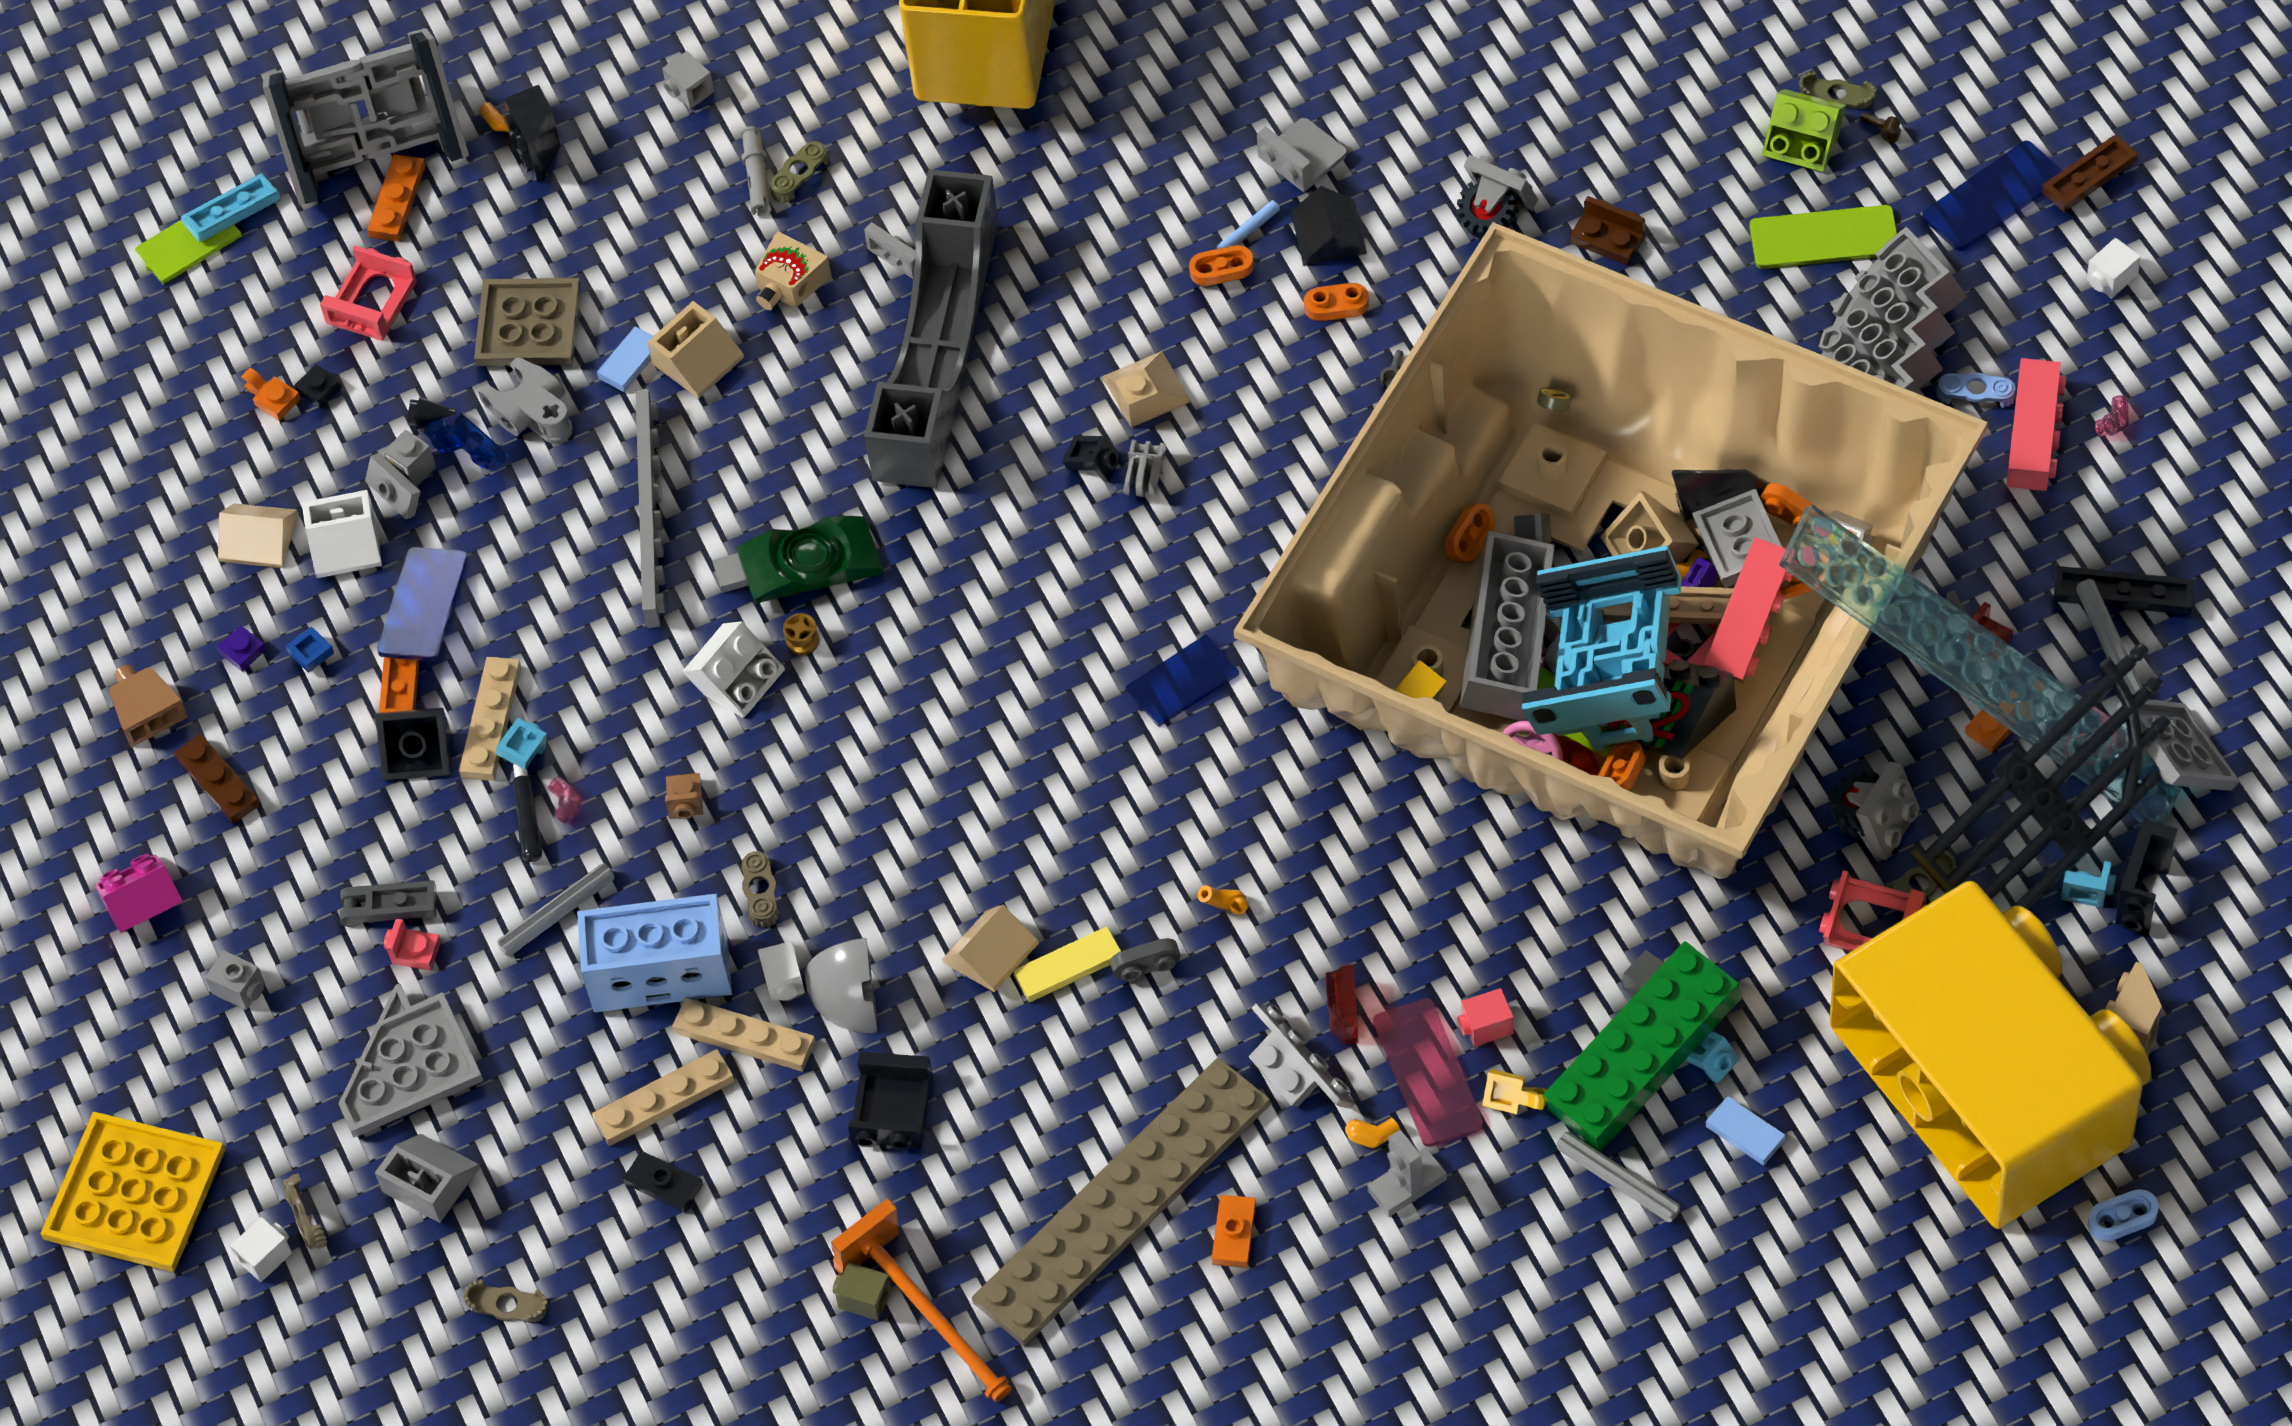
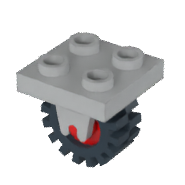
M1469 155L1464 168L1472 181L1467 184L1469 187L1467 191L1462 189L1460 192L1462 199L1457 200L1459 207L1457 213L1461 222L1471 235L1475 234L1481 240L1492 222L1512 230L1513 228L1510 224L1512 222L1516 224L1517 222L1516 213H1519L1518 205L1533 211L1538 201L1532 190L1533 186L1528 183L1527 176L1514 168H1509L1506 171L1497 167L1498 163L1491 158L1481 156L1478 159Z
M1891 761L1880 777L1876 772H1873L1870 776L1868 771H1862L1861 776H1858L1856 772L1850 773L1852 778L1849 780L1844 776L1840 779L1842 785L1839 786L1835 783L1832 787L1834 793L1829 792L1828 806L1838 828L1840 827L1843 833L1849 832L1850 836L1856 837L1859 831L1861 837L1866 836L1874 856L1883 860H1887L1894 848L1898 847L1903 834L1911 822L1917 818L1920 810L1902 764Z

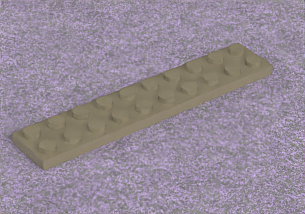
M1220 1058L1215 1059L972 1296L973 1304L1025 1347L1270 1106V1099Z

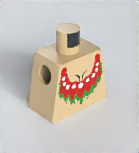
M777 231L756 267L757 284L761 290L756 300L760 306L767 310H772L779 300L792 307L799 306L831 277L828 256Z

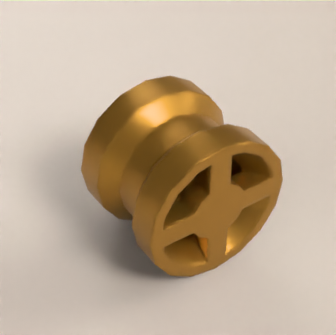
M797 613L786 619L783 625V633L788 650L798 656H806L814 652L819 645V635L814 619L804 613Z

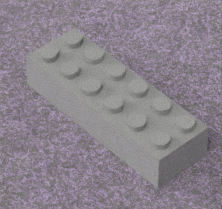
M1488 530L1479 557L1460 700L1461 708L1520 721L1528 720L1522 711L1523 692L1537 690L1547 610L1546 604H1544L1543 598L1540 596L1541 592L1538 591L1535 583L1539 570L1552 568L1553 544Z

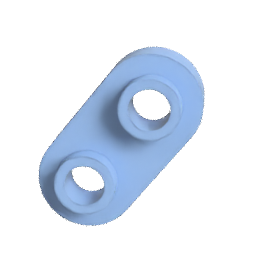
M2138 1189L2098 1203L2089 1213L2088 1229L2095 1238L2102 1241H2112L2147 1228L2157 1219L2158 1201L2152 1193ZM2135 1209H2141L2145 1212V1214L2139 1216L2136 1215L2133 1211ZM2106 1221L2111 1223L2112 1227L2104 1228L2100 1223Z

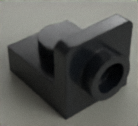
M1074 436L1062 463L1068 470H1095L1102 481H1110L1121 459V455L1106 436Z

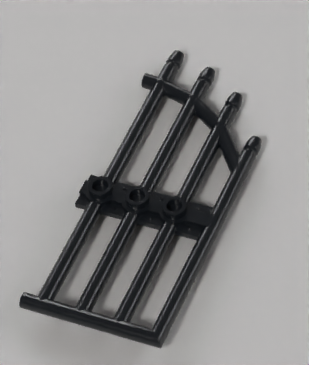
M2143 643L2135 646L2130 651V654L2126 655L2117 664L2114 663L2111 657L2103 660L2100 667L2105 676L2025 754L2019 747H2016L2010 754H2007L1992 770L1999 779L1926 850L1919 843L1910 848L1908 853L1945 894L1956 888L2031 815L2043 830L1982 889L1992 900L2053 840L2065 855L2013 905L2022 906L2029 910L2065 875L2066 870L2069 871L2149 793L2150 789H2153L2159 783L2161 777L2155 771L2147 774L2142 779V783H2138L2143 751L2158 738V734H2162L2167 729L2170 721L2162 715L2151 724L2150 728L2148 727L2142 733L2139 709L2151 698V694H2155L2160 689L2163 681L2158 676H2154L2144 684L2143 688H2140L2132 695L2124 679V676L2136 666V662L2141 661L2149 651ZM2114 688L2122 706L2046 779L2034 764ZM2126 722L2129 746L2068 804L2056 789ZM2126 769L2121 801L2090 829L2080 818L2079 814ZM2009 790L2021 805L1947 875L1935 860Z

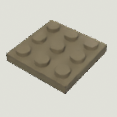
M579 278L483 279L474 355L476 366H511L510 363L515 358H522L535 365H573L581 289Z

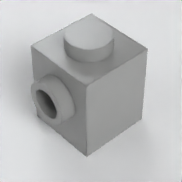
M688 51L670 60L662 68L665 79L663 86L666 92L672 98L677 97L689 109L714 93L711 73Z
M227 951L221 953L205 976L213 995L244 1010H247L252 1001L257 1000L261 996L265 984L258 966Z

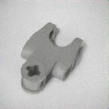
M515 358L510 365L513 368V375L520 382L517 388L512 391L501 392L489 385H484L478 391L481 402L496 418L499 425L514 436H518L528 427L546 442L558 444L567 440L572 434L573 427L571 420L567 417L568 410L566 404L560 400L565 394V390L561 383L541 366L532 364L522 358Z

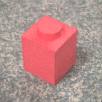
M1501 988L1461 1001L1462 1015L1457 1016L1458 1024L1463 1036H1470L1474 1047L1514 1034L1513 1015Z

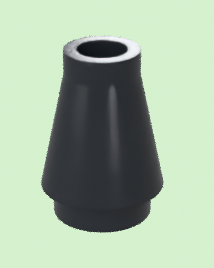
M421 397L418 400H410L407 425L415 426V429L454 427L456 408L447 407Z

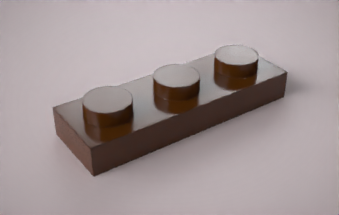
M2115 134L2044 183L2042 193L2065 212L2137 162L2138 153Z
M201 733L173 752L179 764L232 824H235L261 805L257 796Z

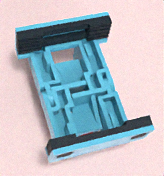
M1668 545L1539 570L1535 584L1538 587V591L1541 592L1540 596L1543 598L1544 604H1546V609H1549L1548 614L1550 618L1561 616L1563 618L1559 642L1561 656H1558L1555 687L1523 692L1522 711L1537 736L1549 733L1561 736L1582 732L1595 751L1603 750L1604 746L1636 740L1652 741L1653 729L1648 719L1659 718L1660 713L1670 711L1671 695L1663 682L1665 669L1663 662L1666 659L1670 595L1681 594L1682 584L1681 575ZM1633 602L1631 620L1605 624L1600 608ZM1625 723L1628 727L1619 730L1620 724ZM1598 724L1601 726L1609 725L1613 731L1602 733Z

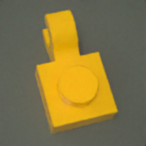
M1491 1069L1488 1072L1482 1106L1514 1114L1518 1113L1520 1105L1543 1110L1544 1105H1546L1543 1094L1547 1089L1524 1087V1076Z

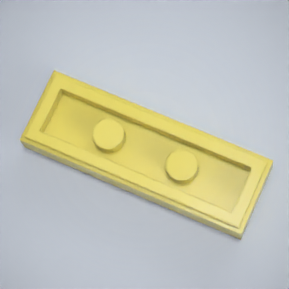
M1106 926L1016 968L1013 973L1030 1003L1109 966L1111 958L1121 950Z

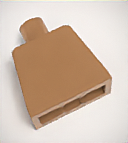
M127 664L116 670L115 677L118 683L111 686L109 692L131 748L188 718L179 696L152 668L147 667L136 673L133 666Z

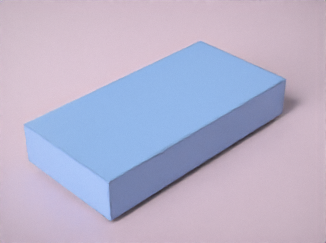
M634 327L597 371L598 379L625 392L651 361L647 342L653 335Z
M1729 1096L1724 1099L1706 1121L1708 1129L1763 1166L1785 1141V1134Z

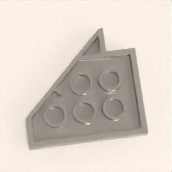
M401 984L395 985L338 1103L353 1138L483 1081L482 1075L443 992L410 1006Z

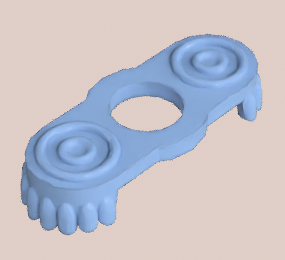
M1978 372L1970 374L1949 373L1943 375L1936 386L1937 398L1941 399L1942 402L1945 401L1947 404L1950 403L1952 398H1959L1975 403L1998 401L2000 406L2004 408L2005 406L2009 407L2010 404L2013 405L2014 401H2016L2017 391L2015 384L2005 377L1987 376ZM1972 381H1981L1985 384L1986 390L1981 394H1973L1967 389V385Z

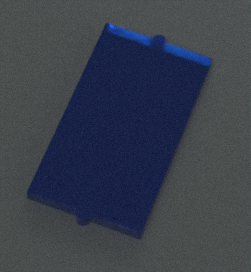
M1205 634L1125 687L1126 691L1138 703L1139 711H1145L1152 721L1160 727L1237 677L1239 670L1226 657V651L1220 650L1208 635Z

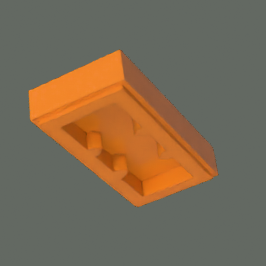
M1220 1195L1212 1265L1248 1268L1256 1198Z

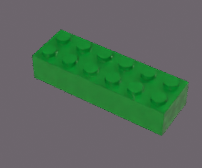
M1684 941L1543 1094L1547 1110L1592 1147L1602 1152L1742 999L1739 983L1688 942Z

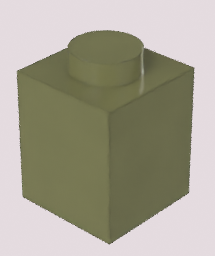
M848 1262L844 1273L837 1275L833 1284V1293L836 1296L839 1309L879 1321L892 1292L888 1274Z

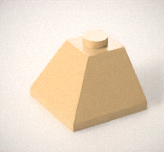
M1162 351L1103 376L1104 382L1131 428L1191 402L1190 397Z
M1640 491L1600 536L1612 556L1668 545L1676 564L1682 563L1699 545L1682 518L1644 491Z

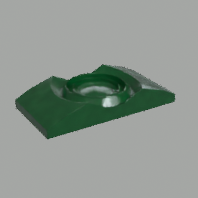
M828 516L808 527L797 530L773 529L736 547L754 604L883 574V567L865 516Z

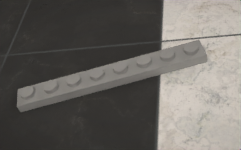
M640 389L635 391L642 611L647 628L660 627V614L666 613L664 593L659 594V586L665 585L663 565L658 566V558L664 557L662 537L657 538V530H663L661 510L656 509V503L662 502L660 482L656 483L655 475H661V464L659 455H655L654 449L660 448L659 430L654 428V421H659V409L657 401H651L649 389Z

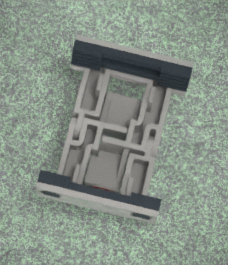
M426 28L407 33L410 44L360 57L359 60L346 61L286 80L283 70L264 74V94L299 206L318 201L319 186L315 175L362 162L364 157L367 159L376 158L437 139L440 141L442 151L451 162L469 156L435 39ZM420 75H422V79H423V82H424V85H425V89H426V92H427V96H425V94H424L423 87H422V84H421V81H420V77H419ZM364 99L369 117L361 119L356 101ZM294 112L297 113V117H298V120H299V123H300V126H301V130H302L301 133H300V130H299V127H298L297 120H296V117H295Z

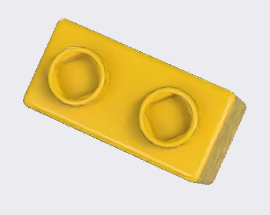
M899 0L914 96L920 101L967 104L980 107L993 106L1019 109L1033 107L1036 103L1055 0Z
M1967 881L1834 962L1829 1022L1834 1033L1987 1221L1995 1229H2000L2129 1148L2134 1139L2142 1086L2148 1083L2151 1077V1065L2139 1038L2119 1015L2111 1010H2100L2089 1016L2059 981L2058 978L2063 971L2062 959L2054 940L2042 922L2031 911L2022 906H2013L2002 913L1976 882Z

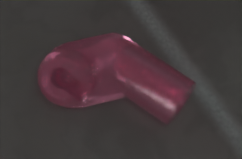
M2118 395L2113 397L2111 400L2112 412L2095 422V431L2099 436H2113L2127 428L2129 424V409L2126 396Z
M555 777L548 786V789L559 798V808L555 811V817L563 823H570L573 816H577L579 812L581 798L578 792L561 777Z

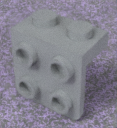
M1307 118L1299 119L1280 136L1276 135L1266 126L1257 133V152L1259 158L1303 192L1347 156L1344 146Z

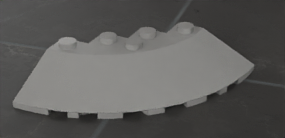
M1905 227L1875 254L1878 259L1867 271L1861 270L1856 275L1857 283L1850 293L1844 292L1832 312L1836 316L1832 329L1823 332L1818 347L1823 351L1821 355L1924 396L1919 388L1943 370L1931 351L1955 334L1943 315L1954 309L1967 296L1950 271Z

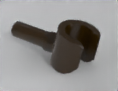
M1862 112L1860 119L1881 128V137L1888 142L1898 141L1902 132L1899 128L1900 121L1898 118L1890 116L1884 120L1866 112Z

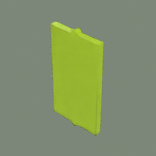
M181 219L134 249L145 263L146 270L152 271L162 285L242 237V234L235 225H232L199 243L182 224Z

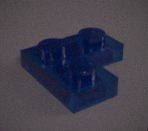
M462 413L431 422L423 432L431 440V444L439 451L447 454L463 449L471 456V460L476 465L485 469L502 465L509 455Z

